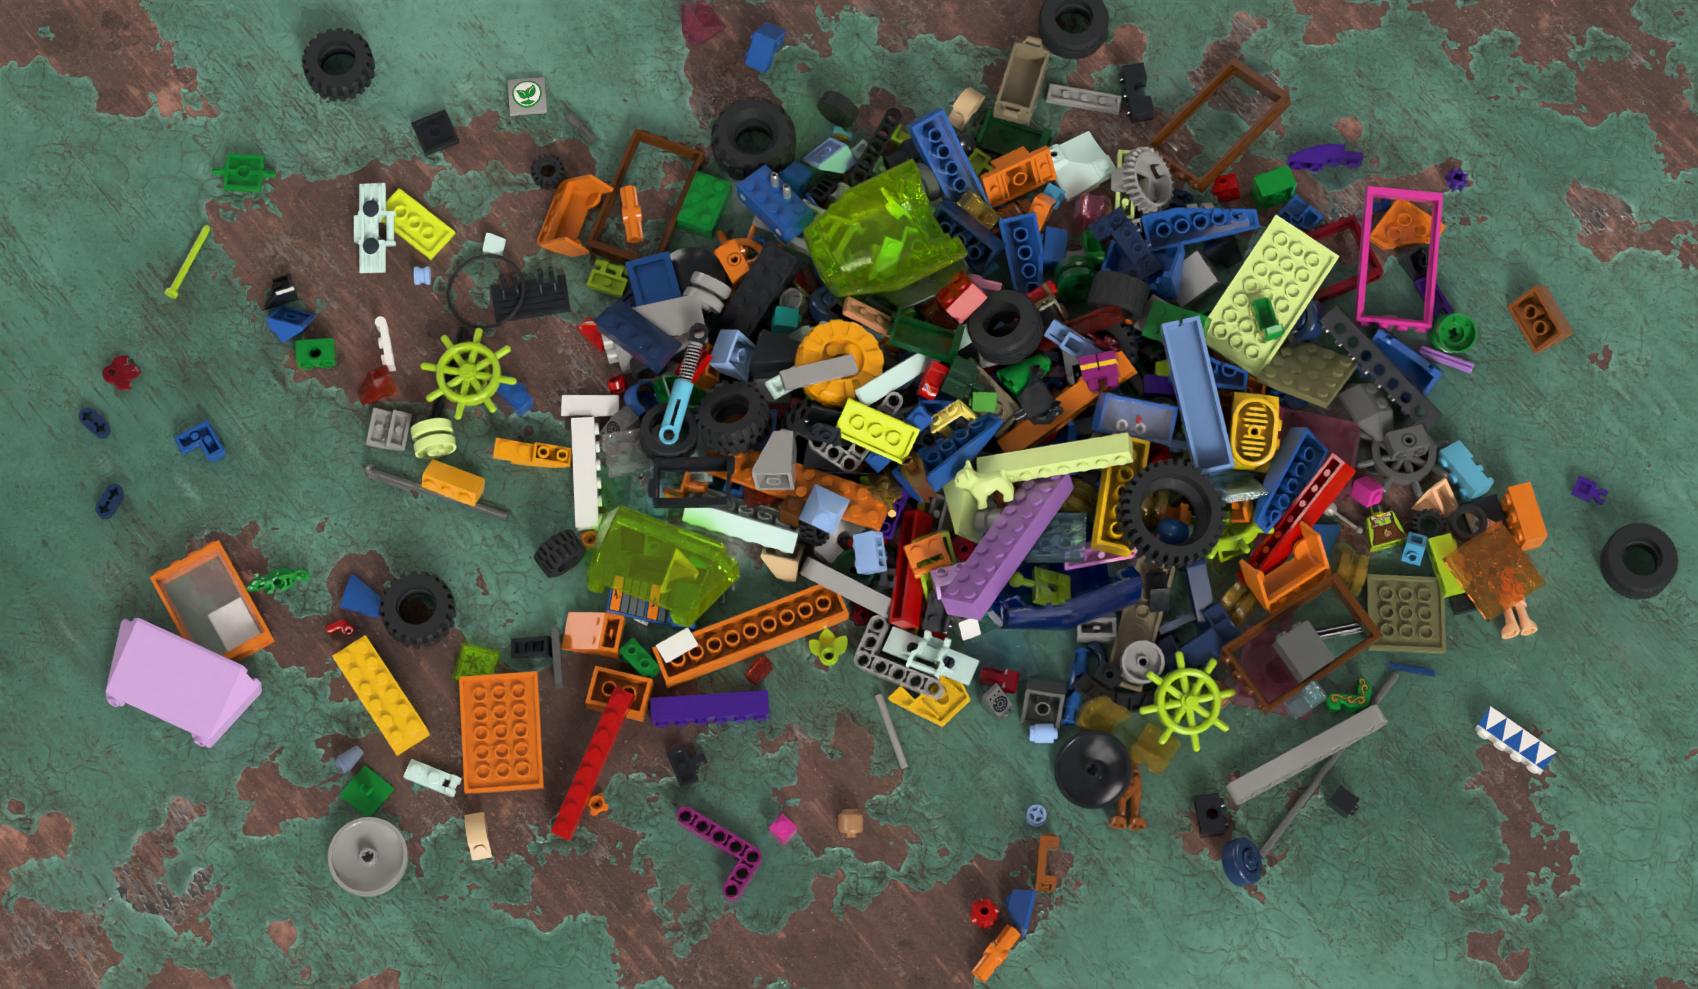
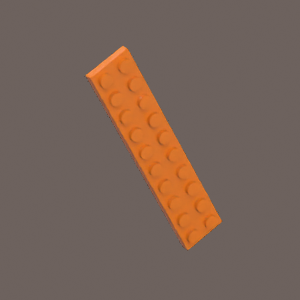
M752 448L745 454L742 452L734 456L735 472L732 475V482L756 490L752 469L762 451H754ZM710 449L706 457L726 455L715 453ZM796 463L795 490H758L784 500L787 495H791L807 502L814 485L817 484L850 500L841 519L878 532L888 514L886 506L879 500L872 498L871 493L867 490L870 487L828 473H818L823 471L803 467L799 463ZM705 472L727 480V472Z

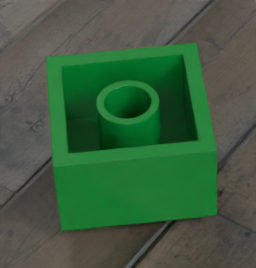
M1277 166L1268 173L1261 172L1254 177L1250 195L1258 212L1292 199L1297 183L1289 166Z

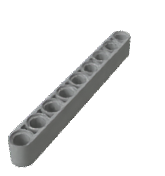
M1377 704L1370 706L1234 780L1226 786V789L1236 805L1242 804L1380 729L1388 721Z

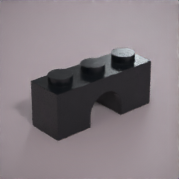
M1144 62L1123 65L1121 73H1118L1119 83L1123 84L1124 88L1122 89L1123 100L1127 102V106H1125L1126 116L1130 117L1131 123L1153 120L1154 108L1151 95L1140 96L1135 92L1138 88L1146 87L1147 76Z

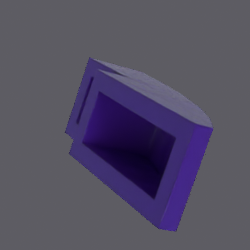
M1144 375L1143 398L1167 397L1177 402L1174 387L1172 384H1168V376Z

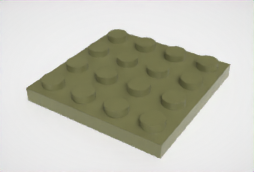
M1298 339L1300 345L1293 349L1285 340L1270 363L1266 364L1258 374L1256 382L1327 408L1358 367V361L1354 362L1350 357L1306 341H1300V339Z
M1366 575V613L1383 634L1380 641L1369 647L1368 651L1446 653L1445 600L1442 597L1436 577Z

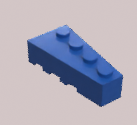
M1209 357L1217 390L1229 392H1245L1247 390L1249 371ZM1169 370L1168 384H1172V385H1173V383H1172V378H1171V374H1170V370Z

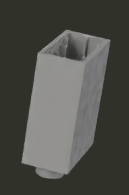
M698 294L632 308L682 344L670 359L677 362H682L685 358L691 326L696 323L705 325ZM695 329L693 335L696 338H702L704 332L701 329ZM602 334L609 364L619 362L622 374L632 373L630 360L633 356Z

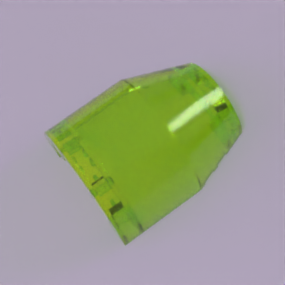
M913 158L844 191L834 204L832 203L821 216L819 215L803 230L805 243L812 261L823 282L835 297L898 291L966 258L967 250L959 236L951 239L948 233L944 234L929 208L930 201L921 188L922 173Z

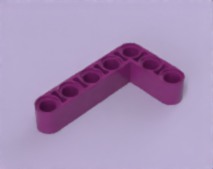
M681 807L676 813V818L682 828L738 861L723 886L724 898L729 902L737 901L761 865L762 855L760 850L689 807ZM683 814H689L691 816V818L688 821H682L680 819V817ZM699 824H706L708 826L705 831L697 829ZM716 834H723L725 836L720 842L714 840ZM733 844L741 846L738 852H734L730 848ZM750 854L758 856L755 862H750L747 858ZM739 871H746L748 873L746 878L740 879L737 877ZM734 887L737 889V893L730 896L726 893L727 889Z

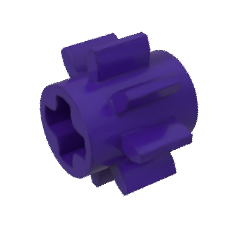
M1452 168L1450 174L1445 176V180H1448L1445 186L1452 189V192L1454 190L1461 192L1463 186L1468 184V181L1465 180L1468 174H1464L1461 168L1455 171Z

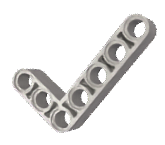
M897 392L889 393L877 410L893 417L903 403L902 396ZM889 397H897L898 405L891 406L888 402ZM808 440L811 450L844 473H853L870 451L865 448L864 453H857L855 451V443L851 445L848 451L840 446L832 447V444L822 442V446L815 447L812 441ZM830 448H835L838 451L837 458H830L828 456ZM846 459L854 462L853 469L848 470L844 467Z
M807 556L799 572L800 575L888 618L891 598Z
M881 615L873 616L855 653V665L864 672L932 699L943 697L945 687L939 680L879 657L889 633L890 624ZM883 621V627L877 630L876 624ZM876 639V644L873 647H868L869 641ZM868 657L867 664L861 665L862 658ZM881 664H886V669L883 672H878V667ZM903 671L902 678L896 679V673ZM916 678H921V683L918 686H913V681ZM933 685H939V690L936 693H931L930 691Z

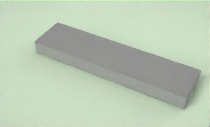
M1049 83L1046 103L1119 115L1122 96Z
M853 354L782 370L779 372L784 391L855 375L858 373Z

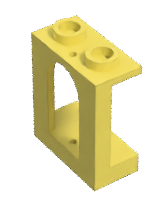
M958 399L934 414L933 421L929 426L932 433L938 431L941 435L950 437L953 435L952 432L954 430L947 424L961 415L969 422L979 417Z

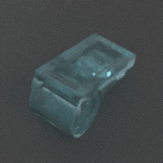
M1314 680L1306 685L1298 694L1284 702L1283 706L1295 721L1325 701L1328 696L1319 683Z

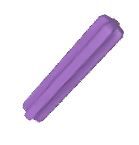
M1422 345L1419 350V354L1428 359L1467 373H1471L1473 370V362L1426 345Z

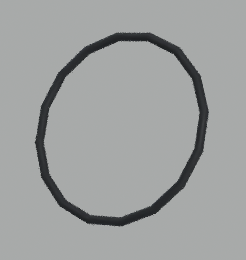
M483 254L472 257L458 266L449 280L446 294L449 309L458 321L470 328L489 329L501 326L514 317L523 303L526 289L523 274L515 263L500 255ZM486 257L502 259L512 265L520 276L522 292L518 305L511 315L499 323L487 326L468 323L460 318L452 307L450 291L454 278L464 266L474 260Z

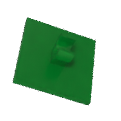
M364 765L339 796L365 817H372L395 789Z

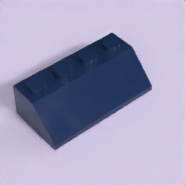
M950 198L938 205L921 231L945 252L963 257L968 264L969 271L979 276H982L995 262L1006 246L1003 241Z
M623 301L608 307L595 322L597 330L656 374L663 369L682 346L681 343Z

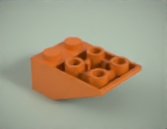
M569 612L561 650L619 659L618 650L622 645L626 625L625 616L606 612Z

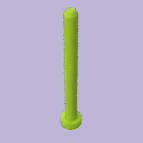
M203 226L171 287L166 288L164 293L170 298H177V290L210 231V226Z

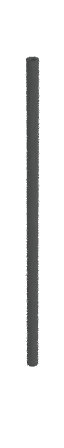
M1393 672L1366 709L1375 704L1379 705L1399 678L1398 673ZM1347 747L1328 758L1259 851L1261 858L1264 859Z

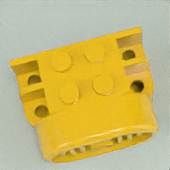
M1233 392L1228 435L1235 467L1232 469L1268 472L1274 459L1275 451H1278L1280 446V439H1277L1278 432L1281 431L1282 420L1279 419V397ZM1251 430H1255L1256 434L1252 435Z

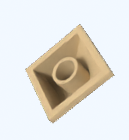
M798 543L793 554L783 553L772 547H764L761 559L776 578L782 579L785 582H796L805 545Z

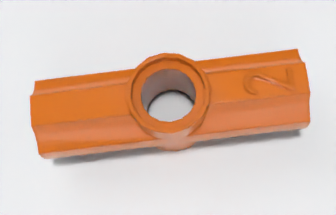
M628 185L620 188L623 224H625L627 242L633 244L643 241L641 207L638 205L636 187Z
M1007 924L996 940H993L986 948L983 957L971 973L985 983L997 966L1004 962L1010 953L1009 950L1021 934L1014 927Z

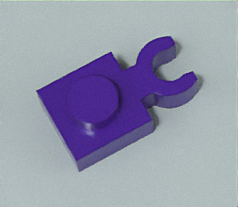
M1579 476L1571 495L1587 502L1593 498L1597 504L1603 505L1605 500L1601 499L1599 495L1607 496L1608 491L1606 489H1596L1597 483Z

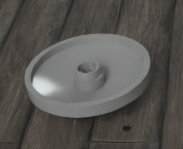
M376 817L358 818L344 825L333 837L328 850V866L335 881L345 891L361 897L381 895L392 889L403 877L408 864V848L400 831L388 821Z

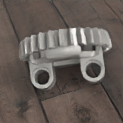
M1148 146L1130 150L1127 153V157L1124 158L1125 163H1122V167L1115 169L1111 173V190L1115 192L1126 191V194H1130L1129 200H1132L1133 206H1138V211L1142 210L1143 214L1165 211L1169 207V204L1172 202L1171 198L1174 196L1172 193L1174 190L1172 184L1174 182L1171 181L1172 175L1169 173L1170 168L1166 166L1167 162L1162 160L1163 156H1159L1158 151L1154 152V149ZM1150 165H1155V168L1161 177L1160 179H1156L1154 177V174L1150 169ZM1137 173L1146 178L1138 183Z

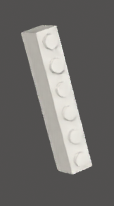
M594 417L571 418L577 533L593 530L600 532V525H603V514H599V507H602V495H598V489H602L601 477L597 475V471L601 470L600 459H597V453L600 452V442L596 441V435L599 434V423H595Z

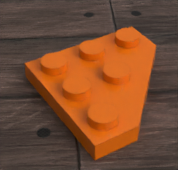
M1396 200L1370 234V242L1382 250L1415 246L1417 244H1429L1432 216L1409 201ZM1442 223L1440 225V235L1446 228Z

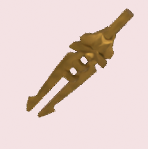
M868 464V473L874 474H868L870 488L867 490L871 493L873 499L879 500L886 506L888 515L894 517L896 515L894 503L897 499L901 498L903 488L899 487L888 464L883 468L885 475L879 476L875 475L877 474L876 471Z

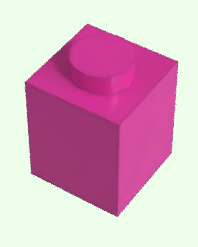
M1365 476L1354 481L1350 496L1367 508L1381 501L1384 487L1369 476Z
M782 813L769 827V833L784 846L797 833V826Z

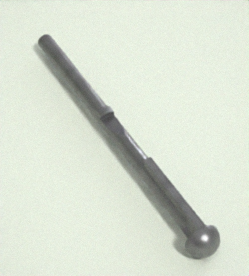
M373 464L367 465L364 469V474L369 479L409 492L413 489L442 498L446 502H452L507 520V512L480 503H476L475 506L462 503L421 487L422 484L374 469Z

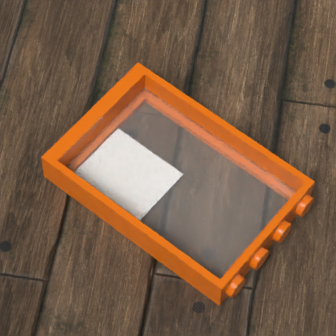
M219 540L207 543L205 548L199 551H192L188 554V557L172 562L168 568L157 570L150 577L182 638L234 662H239L275 642Z

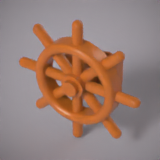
M755 225L750 227L749 237L747 236V238L728 240L722 230L717 231L721 245L714 250L713 255L722 263L727 273L728 281L731 280L732 282L731 292L726 299L723 311L758 257L756 256L751 260L748 259L750 251L753 250L759 254L763 249V246L758 244V242H754V239L752 241V238H755L754 234L758 230Z

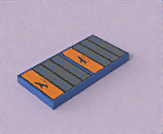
M614 573L611 578L606 612L671 627V623H668L669 612L674 610V604H671L672 591L661 594V584Z

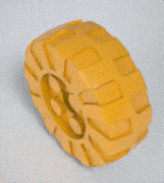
M843 319L830 320L825 324L820 323L811 329L802 339L797 349L794 362L796 367L853 354L858 373L803 387L804 393L811 400L821 403V406L831 409H844L848 398L860 402L855 390L883 373V352L880 350L878 341L872 333H868L863 329V326L855 322L850 323L843 321Z

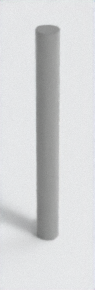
M878 694L875 696L900 768L904 769L908 767L884 697L882 694Z

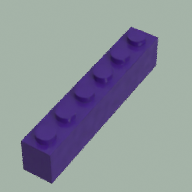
M768 690L650 698L652 726L656 725L657 728H665L670 724H676L678 727L687 726V723H695V725H706L707 722L724 724L732 720L736 723H743L748 719L760 722L770 718Z

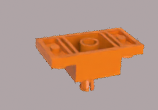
M1024 146L990 161L993 170L980 175L984 192L992 208L1057 179L1050 149L1047 146L1030 153Z

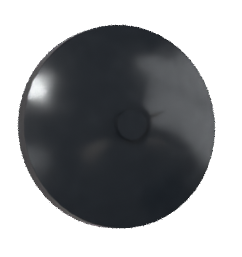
M687 247L670 254L682 297L686 287L693 286L690 279L694 271L709 275L728 286L727 273L719 259L711 252L702 248ZM702 309L703 318H707L708 316L713 314L709 311Z
M1099 730L1083 731L1069 738L1060 748L1054 764L1055 781L1062 795L1074 805L1092 810L1109 807L1120 800L1128 790L1133 775L1132 759L1126 746L1115 736Z

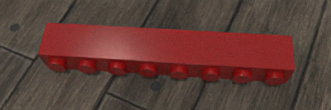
M1332 453L1274 526V532L1267 535L1247 560V563L1254 569L1262 571L1264 576L1281 566L1293 552L1295 543L1303 538L1299 523L1303 521L1312 528L1356 473V470ZM1240 569L1236 576L1245 582L1242 569Z
M615 686L551 829V833L572 841L636 697L634 694Z

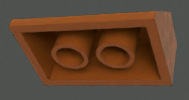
M1546 285L1534 286L1507 306L1535 354L1562 342L1574 333Z

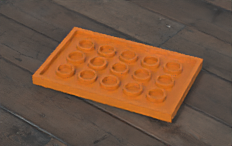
M538 672L459 677L464 793L476 794L544 789Z

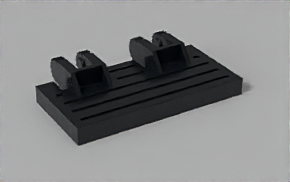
M552 266L548 270L551 282L544 283L543 271L541 268L537 269L539 286L537 287L536 279L524 281L526 291L523 303L514 317L508 321L571 312L566 276L558 275V283L556 284ZM512 272L511 275L512 288H506V277L504 274H500L502 292H500L499 285L491 286L496 323L511 315L520 301L522 286L521 289H518L516 272Z

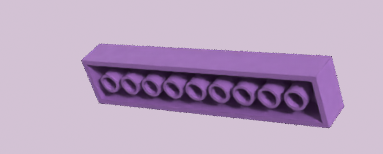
M1069 473L1047 478L1031 479L1022 483L1015 493L1014 499L1009 501L941 595V600L947 614L979 621L982 619L1073 491L1074 486Z

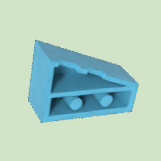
M1460 440L1440 450L1437 461L1448 472L1450 482L1457 486L1459 495L1463 500L1470 502L1488 493L1494 483L1493 478H1487L1483 474L1484 468L1481 464L1477 466L1472 460L1473 455Z

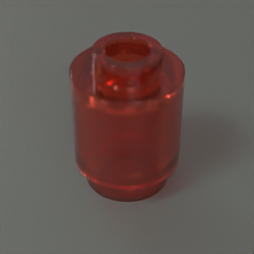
M758 656L746 670L745 677L754 685L762 683L773 670L771 666L773 663L765 656L763 658Z

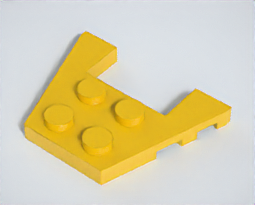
M943 675L939 681L945 687V694L940 699H932L922 694L914 699L902 686L888 697L890 702L941 727H944L971 699L963 683ZM933 685L930 690L931 693H936L939 690V685Z

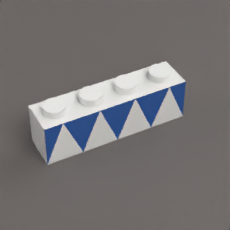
M1491 706L1474 729L1481 738L1489 739L1497 749L1509 753L1514 761L1522 762L1534 774L1538 773L1540 775L1556 754L1555 750Z

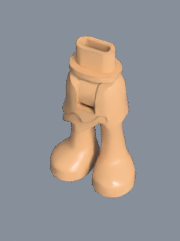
M1510 570L1495 573L1497 578L1495 582L1497 600L1503 610L1506 623L1501 629L1502 638L1509 639L1515 637L1519 632L1521 635L1535 633L1538 630L1537 625L1527 614L1525 609L1527 604L1519 586L1515 582V577H1512ZM1513 610L1517 611L1520 623L1519 625L1515 619Z

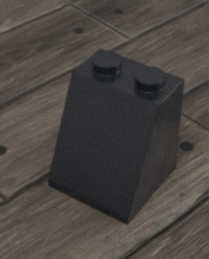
M763 329L750 361L749 378H773L779 375L780 371L795 366V356L801 342Z

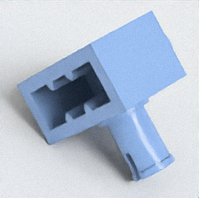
M869 531L853 535L857 573L869 575L887 571L886 560L888 556H885L887 552L884 548L883 533Z

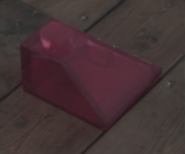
M706 1L687 2L681 5L682 33L692 45L704 44L726 29V26Z

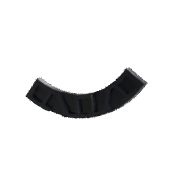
M1083 673L1070 685L1090 703L1100 708L1120 713H1138L1141 707L1153 705L1157 688L1155 686L1138 693L1115 692L1095 682L1087 673Z

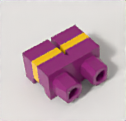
M1115 350L1098 353L1097 355L1078 357L1083 380L1087 383L1090 392L1100 390L1099 381L1106 380L1107 388L1118 387L1120 372L1118 368V354Z

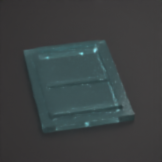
M1246 470L1212 475L1208 479L1210 484L1216 481L1218 486L1214 490L1216 492L1222 491L1223 496L1220 499L1222 501L1225 500V503L1261 498L1262 495H1268V491Z

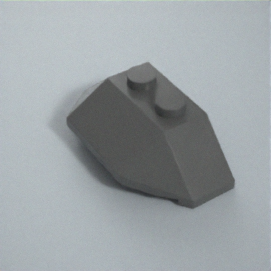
M1361 381L1346 382L1338 392V397L1355 423L1366 433L1374 436L1373 439L1377 442L1383 441L1386 433L1393 431V410L1374 382Z

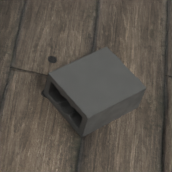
M1308 620L1303 623L1298 621L1291 626L1292 630L1288 633L1285 631L1281 632L1275 637L1276 641L1272 644L1299 684L1329 665L1335 659Z

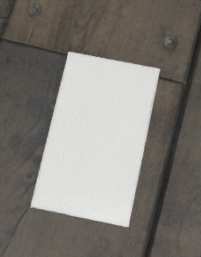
M687 627L657 644L656 647L665 662L668 663L698 646V643Z

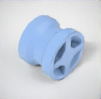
M430 266L425 268L414 267L415 285H420L421 283L431 285Z
M1037 804L1029 807L1026 816L1028 824L1032 827L1042 826L1047 815L1045 808Z

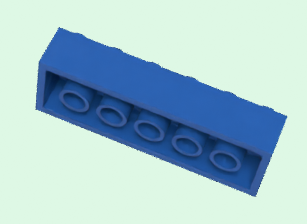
M936 108L905 125L923 163L934 173L943 201L950 198L974 219L992 209L944 109Z

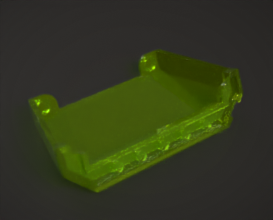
M619 505L614 510L605 512L602 516L586 574L587 589L594 593H602L605 587L608 586L670 610V617L673 622L688 628L739 579V563L735 558L731 559L725 552L727 548L721 542Z

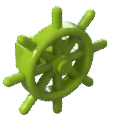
M481 328L475 330L473 342H462L453 345L447 335H442L441 341L447 350L439 359L438 364L423 362L420 365L423 370L436 372V380L439 386L438 389L426 396V400L432 402L441 395H444L448 400L457 404L454 415L457 420L462 418L464 406L478 405L483 402L489 411L494 413L497 408L490 398L497 391L500 383L510 385L517 383L516 378L502 375L501 366L498 359L511 351V347L506 345L494 353L487 346L480 344L483 333ZM470 353L469 358L464 361L461 354ZM477 353L486 358L482 361H477ZM454 359L460 368L448 365ZM490 364H492L493 374L489 373V372H490V367H489ZM445 374L457 375V377L449 382H445Z
M1231 500L1225 502L1226 506L1221 511H1227V517L1222 520L1226 522V525L1221 530L1223 534L1218 539L1219 542L1207 553L1208 559H1213L1216 556L1219 562L1222 563L1243 553L1248 554L1250 550L1255 549L1254 539L1258 533H1264L1253 522L1255 507L1253 508L1250 524L1231 523L1230 517L1233 511ZM1191 517L1190 525L1195 526V518ZM1274 527L1271 528L1268 534H1272L1274 532Z
M1177 651L1175 657L1178 669L1171 671L1163 678L1152 671L1146 673L1147 678L1158 686L1154 695V704L1141 707L1139 712L1141 714L1156 712L1158 719L1166 727L1158 740L1161 745L1167 742L1172 732L1190 735L1193 751L1198 752L1200 750L1199 733L1207 730L1212 724L1224 732L1229 730V725L1220 720L1218 715L1221 709V699L1235 696L1236 690L1231 688L1219 691L1216 682L1209 676L1217 664L1215 658L1210 659L1204 670L1201 671L1195 668H1186L1183 653ZM1187 676L1197 678L1195 684L1190 682ZM1205 684L1209 693L1200 695L1202 692L1201 688ZM1210 701L1209 711L1199 705V703ZM1194 711L1204 717L1198 724L1195 721ZM1182 721H1188V727L1178 725Z

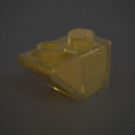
M969 190L957 203L959 207L989 231L1001 218L976 193Z

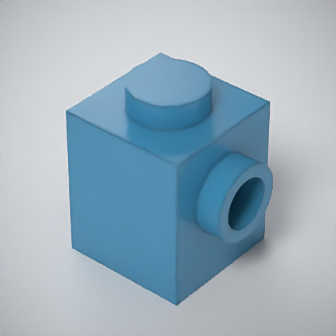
M1408 532L1401 561L1420 566L1426 548L1427 536Z

